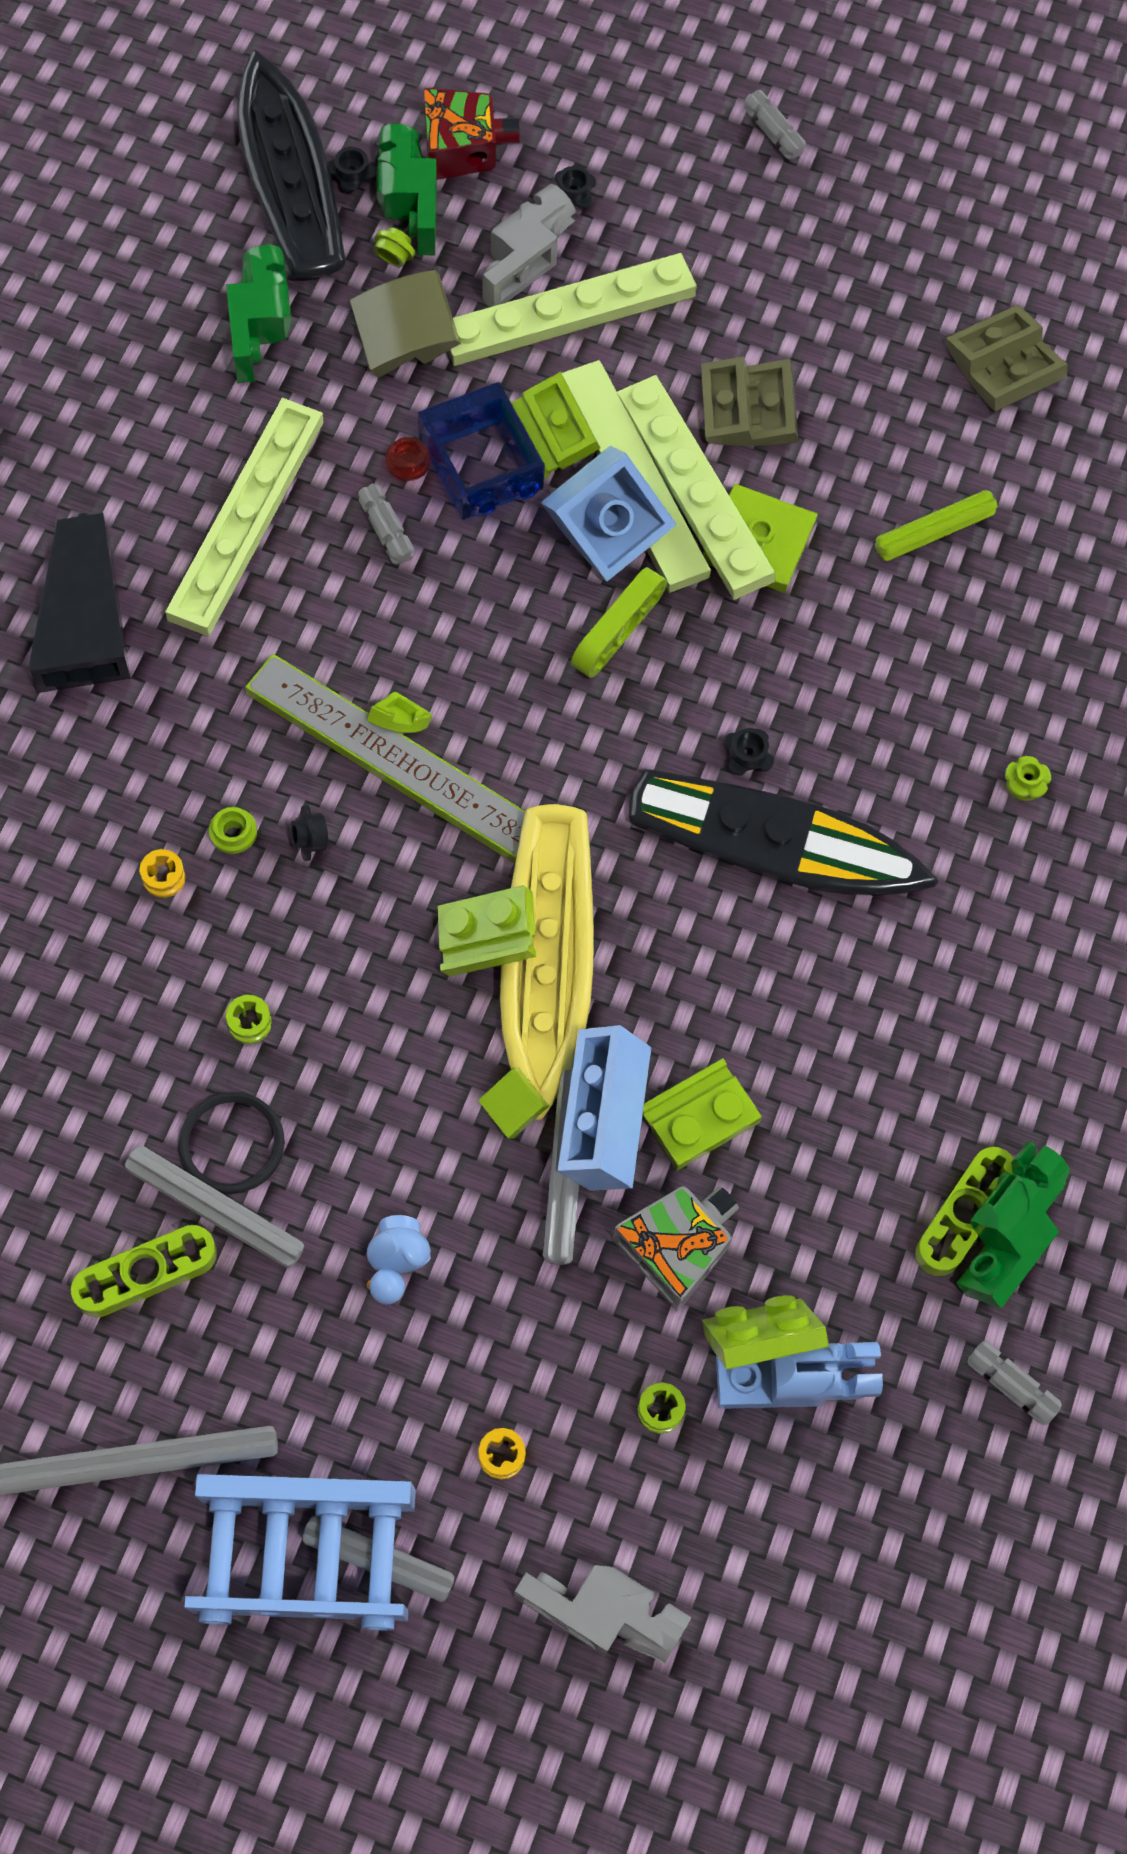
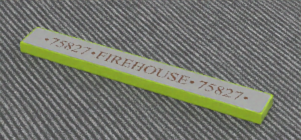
M275 654L269 657L246 685V694L515 864L525 813L523 809L400 732L384 729L367 721L368 712Z

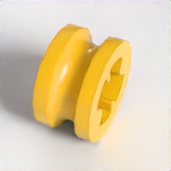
M166 849L151 851L142 860L139 870L145 889L151 895L167 898L174 896L182 889L185 884L186 875L182 861L176 853ZM167 865L169 872H171L167 874V881L158 882L155 874H158L159 866Z
M506 1428L494 1429L481 1440L478 1449L479 1464L483 1471L491 1478L499 1480L510 1479L518 1474L523 1467L526 1455L525 1444L521 1437L513 1430ZM503 1441H507L513 1445L511 1447V1454L517 1453L516 1460L513 1463L504 1461L501 1467L494 1466L490 1463L493 1461V1454H487L488 1448L491 1445L500 1447Z

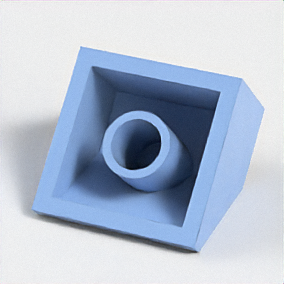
M612 446L605 449L540 502L565 537L606 582L677 525L629 456Z

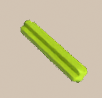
M981 491L878 536L874 544L876 552L883 561L892 560L993 516L998 507L997 501L993 498L990 491Z

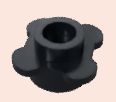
M357 147L341 149L335 155L334 160L328 162L331 176H335L341 182V189L346 192L356 191L358 186L364 181H372L377 177L376 166L368 164L367 154Z
M569 166L555 174L557 186L565 192L574 207L578 206L580 209H587L593 204V197L590 194L591 189L596 186V178L587 170L579 166Z
M746 728L737 733L726 735L723 746L729 751L731 758L729 770L733 774L742 776L747 771L756 769L766 772L773 767L774 757L768 753L769 736L764 730ZM750 749L753 751V754L746 755L744 751Z
M307 805L301 806L300 816L292 820L290 825L292 844L295 849L301 848V855L304 861H310L312 852L324 851L328 845V829L323 814L311 813Z

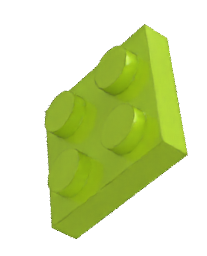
M783 1295L773 1297L765 1301V1306L749 1310L741 1306L726 1307L715 1312V1317L702 1320L705 1339L726 1370L829 1347L826 1326L801 1298L795 1299L794 1296Z

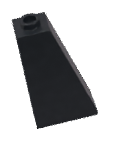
M80 513L71 518L57 520L29 660L30 672L38 693L131 679L112 548L104 513Z

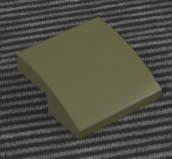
M436 270L420 272L389 281L350 300L370 371L379 378L415 357L423 364H426L461 344L440 275Z
M1015 305L946 338V346L956 364L975 391L994 411L1067 378L1068 364L1042 341L1043 327L1019 305Z
M742 356L701 364L705 438L707 443L731 446H769L799 442L794 376L790 359L747 366L745 358Z

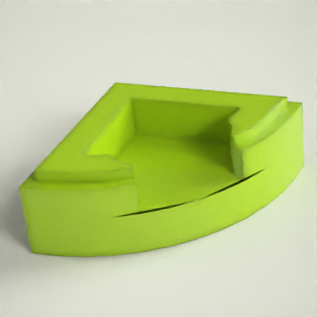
M394 691L371 707L367 721L391 731L413 733L428 728L432 714Z

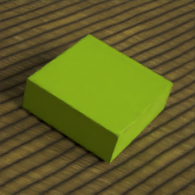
M513 1068L478 1100L507 1138H515L549 1107L548 1103L520 1068Z

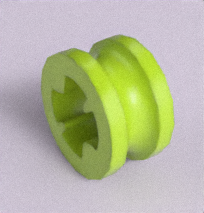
M243 995L234 999L226 1010V1021L230 1034L235 1040L243 1044L260 1042L267 1037L271 1030L272 1019L270 1011L262 998L255 995ZM247 1010H255L257 1019L260 1021L257 1026L252 1022L251 1029H243L240 1019L237 1018L241 1013L246 1017Z
M664 1382L654 1383L647 1387L640 1397L637 1408L638 1418L642 1425L650 1432L657 1434L669 1433L676 1429L682 1421L686 1409L685 1399L680 1390L675 1386ZM654 1396H665L664 1403L668 1399L673 1401L675 1407L670 1410L668 1421H658L659 1414H656L654 1418L650 1416L647 1409L653 1406Z

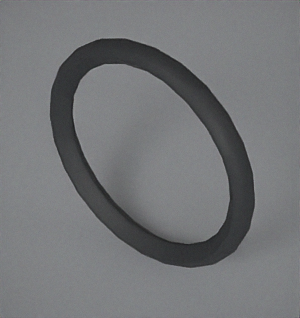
M238 1092L217 1094L197 1105L186 1117L180 1130L178 1141L179 1157L186 1172L223 1194L244 1193L258 1187L269 1179L280 1163L285 1145L284 1130L279 1117L273 1109L257 1097ZM223 1103H244L256 1108L270 1122L274 1133L273 1153L268 1164L253 1178L240 1183H219L207 1178L193 1164L189 1152L190 1133L201 1115L212 1107Z

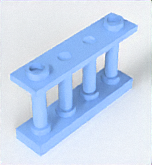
M197 1474L195 1497L203 1504L209 1505V1512L214 1513L207 1596H185L184 1608L194 1614H199V1622L205 1624L228 1625L232 1623V1615L362 1620V1629L377 1631L394 1630V1621L408 1622V1609L404 1604H390L395 1520L401 1519V1511L415 1512L416 1490L412 1482ZM242 1506H263L262 1514L267 1515L260 1599L228 1598L236 1514H241ZM295 1508H316L315 1515L321 1517L314 1601L282 1600L289 1516L294 1515ZM348 1509L369 1510V1518L374 1519L368 1603L336 1602L342 1518L348 1517Z

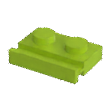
M561 372L522 393L523 397L514 402L511 400L505 402L544 480L550 477V472L558 468L563 470L601 449Z
M525 885L438 906L439 948L443 953V964H440V970L449 977L537 957L532 937H535L533 891Z
M724 1058L644 1103L642 1118H645L649 1124L650 1131L676 1171L759 1124L762 1118L737 1078L732 1076Z

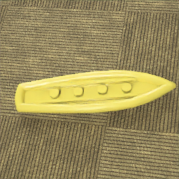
M560 804L530 807L525 811L511 888L525 885L533 891L535 937H532L537 957L501 965V1023L511 1070L513 1068H520L549 1105L535 1120L543 1119L557 1099L562 1072L573 1069L578 1030L586 1029L592 992L594 926L588 817L584 810Z

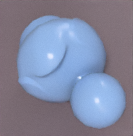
M393 1215L382 1219L379 1223V1233L368 1245L367 1258L370 1265L377 1272L368 1281L366 1286L373 1298L381 1304L390 1305L399 1301L405 1290V1282L401 1274L418 1270L430 1261L431 1249L429 1242L420 1233V1223L415 1218Z

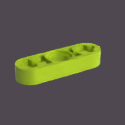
M648 567L644 568L581 641L573 654L571 666L589 678L595 677L660 600L667 586V579Z
M988 1147L981 1150L975 1156L916 1246V1260L925 1272L933 1276H945L952 1273L961 1263L979 1235L971 1224H965L955 1217L953 1204L959 1199H969L980 1208L995 1189L999 1177H996L985 1193L976 1188L986 1174L984 1166L989 1167L995 1162L1001 1167L999 1170L1000 1176L1003 1172L1013 1175L1011 1162L1014 1158L1009 1152L999 1147ZM940 1221H942L946 1226L940 1225ZM949 1229L957 1235L947 1249V1254L952 1260L948 1257H943L938 1262L931 1257L934 1249L928 1242L932 1245L939 1244Z
M197 1225L184 1226L83 1269L75 1276L72 1282V1299L79 1310L85 1315L95 1318L104 1317L209 1271L217 1258L215 1242L205 1228ZM194 1239L198 1246L206 1244V1247L200 1250V1260L191 1262L188 1256L173 1260L177 1271L169 1274L168 1264L160 1251L168 1248L170 1256L173 1258L186 1251L184 1243L188 1240ZM143 1258L155 1260L159 1264V1273L155 1280L148 1284H137L131 1279L130 1271L136 1261ZM120 1269L121 1278L129 1290L128 1292L121 1294L118 1285H115L103 1291L104 1300L100 1303L95 1304L91 1297L83 1299V1296L90 1292L88 1285L90 1282L97 1280L101 1286L117 1282L112 1272Z

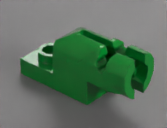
M390 123L382 126L379 132L376 192L379 205L386 218L409 220V236L418 237V255L435 256L436 158L422 157L417 130L405 124Z
M258 245L247 250L242 256L243 270L241 283L226 284L237 383L255 382L253 364L262 363L260 345L284 341L290 328L292 314L286 280L284 253L280 247L275 245Z
M1033 1142L1025 1143L1011 1162L1013 1175L1007 1172L1001 1174L995 1189L971 1219L970 1223L985 1244V1247L956 1283L965 1296L1000 1309L1059 1233V1230L1046 1214V1211L1063 1190L1066 1179L1070 1174V1168L1056 1151L1045 1145L1037 1154L1038 1149Z

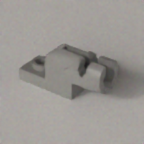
M550 183L534 195L533 199L536 204H531L529 201L520 205V209L492 230L491 255L496 261L490 264L483 274V302L488 307L507 303L557 264L558 237L568 226L575 222L571 216L576 213L569 197L557 185Z
M595 1565L573 1602L564 1597L568 1589L543 1572H540L537 1579L526 1572L514 1592L515 1599L603 1656L606 1655L618 1635L624 1639L623 1646L653 1657L664 1664L692 1618L670 1603L664 1607L660 1614L650 1617L649 1605L654 1598V1592L616 1568Z

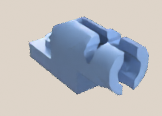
M878 1342L828 1343L829 1347L727 1370L716 1356L719 1409L822 1406L825 1400H855L865 1397H879L882 1394L883 1387L882 1374H857L850 1380L842 1379V1371L849 1368L874 1367L875 1359L881 1357L880 1346Z

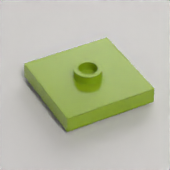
M734 483L729 497L775 572V582L766 587L786 593L815 526L818 514ZM704 550L703 556L707 564L714 567Z

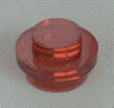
M403 437L396 440L388 449L386 466L391 475L403 481L417 480L423 477L429 470L430 453L418 439Z

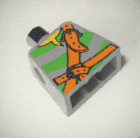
M682 1186L619 1223L615 1227L613 1241L671 1306L678 1311L728 1250L732 1237L722 1224L737 1212L739 1207L734 1198L720 1186L701 1202L687 1187Z

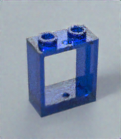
M500 382L418 412L419 438L462 520L473 516L488 515L501 505L514 500L522 501L529 499L538 491L544 489L545 464ZM497 425L520 468L465 488L443 444Z

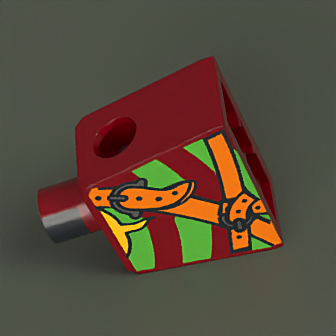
M424 88L428 158H436L437 180L490 171L496 167V145L520 144L519 118H494L492 96L488 93Z

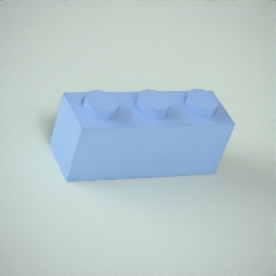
M621 1025L578 1030L558 1172L590 1191L633 1188L651 1047Z

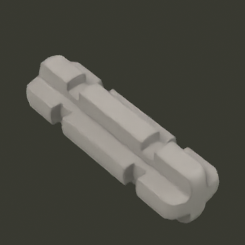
M756 90L745 98L746 103L744 105L747 113L753 119L758 118L756 121L758 126L776 146L781 145L779 150L788 160H794L797 156H801L805 151L804 147L806 145V141L797 131L792 132L794 127L774 104L768 105L771 100L763 91Z
M376 483L363 487L358 492L359 502L364 512L369 514L368 519L382 545L387 547L386 552L390 560L396 565L410 561L414 557V547L408 536L403 534L405 530L390 503L385 501L386 496L382 488Z
M981 1342L969 1356L967 1361L969 1366L981 1376L984 1373L991 1377L989 1382L1020 1408L1024 1405L1030 1409L1028 1414L1040 1424L1046 1425L1050 1423L1062 1406L1061 1401L1048 1390L1044 1393L1038 1389L1040 1384L1010 1359L1002 1360L999 1357L1001 1352L989 1342Z

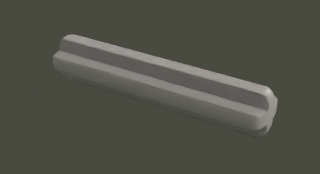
M312 1516L304 1529L302 1540L306 1545L318 1550L321 1517ZM341 1526L339 1559L370 1572L373 1539ZM393 1550V1582L440 1602L448 1598L454 1583V1575L451 1572L399 1550Z

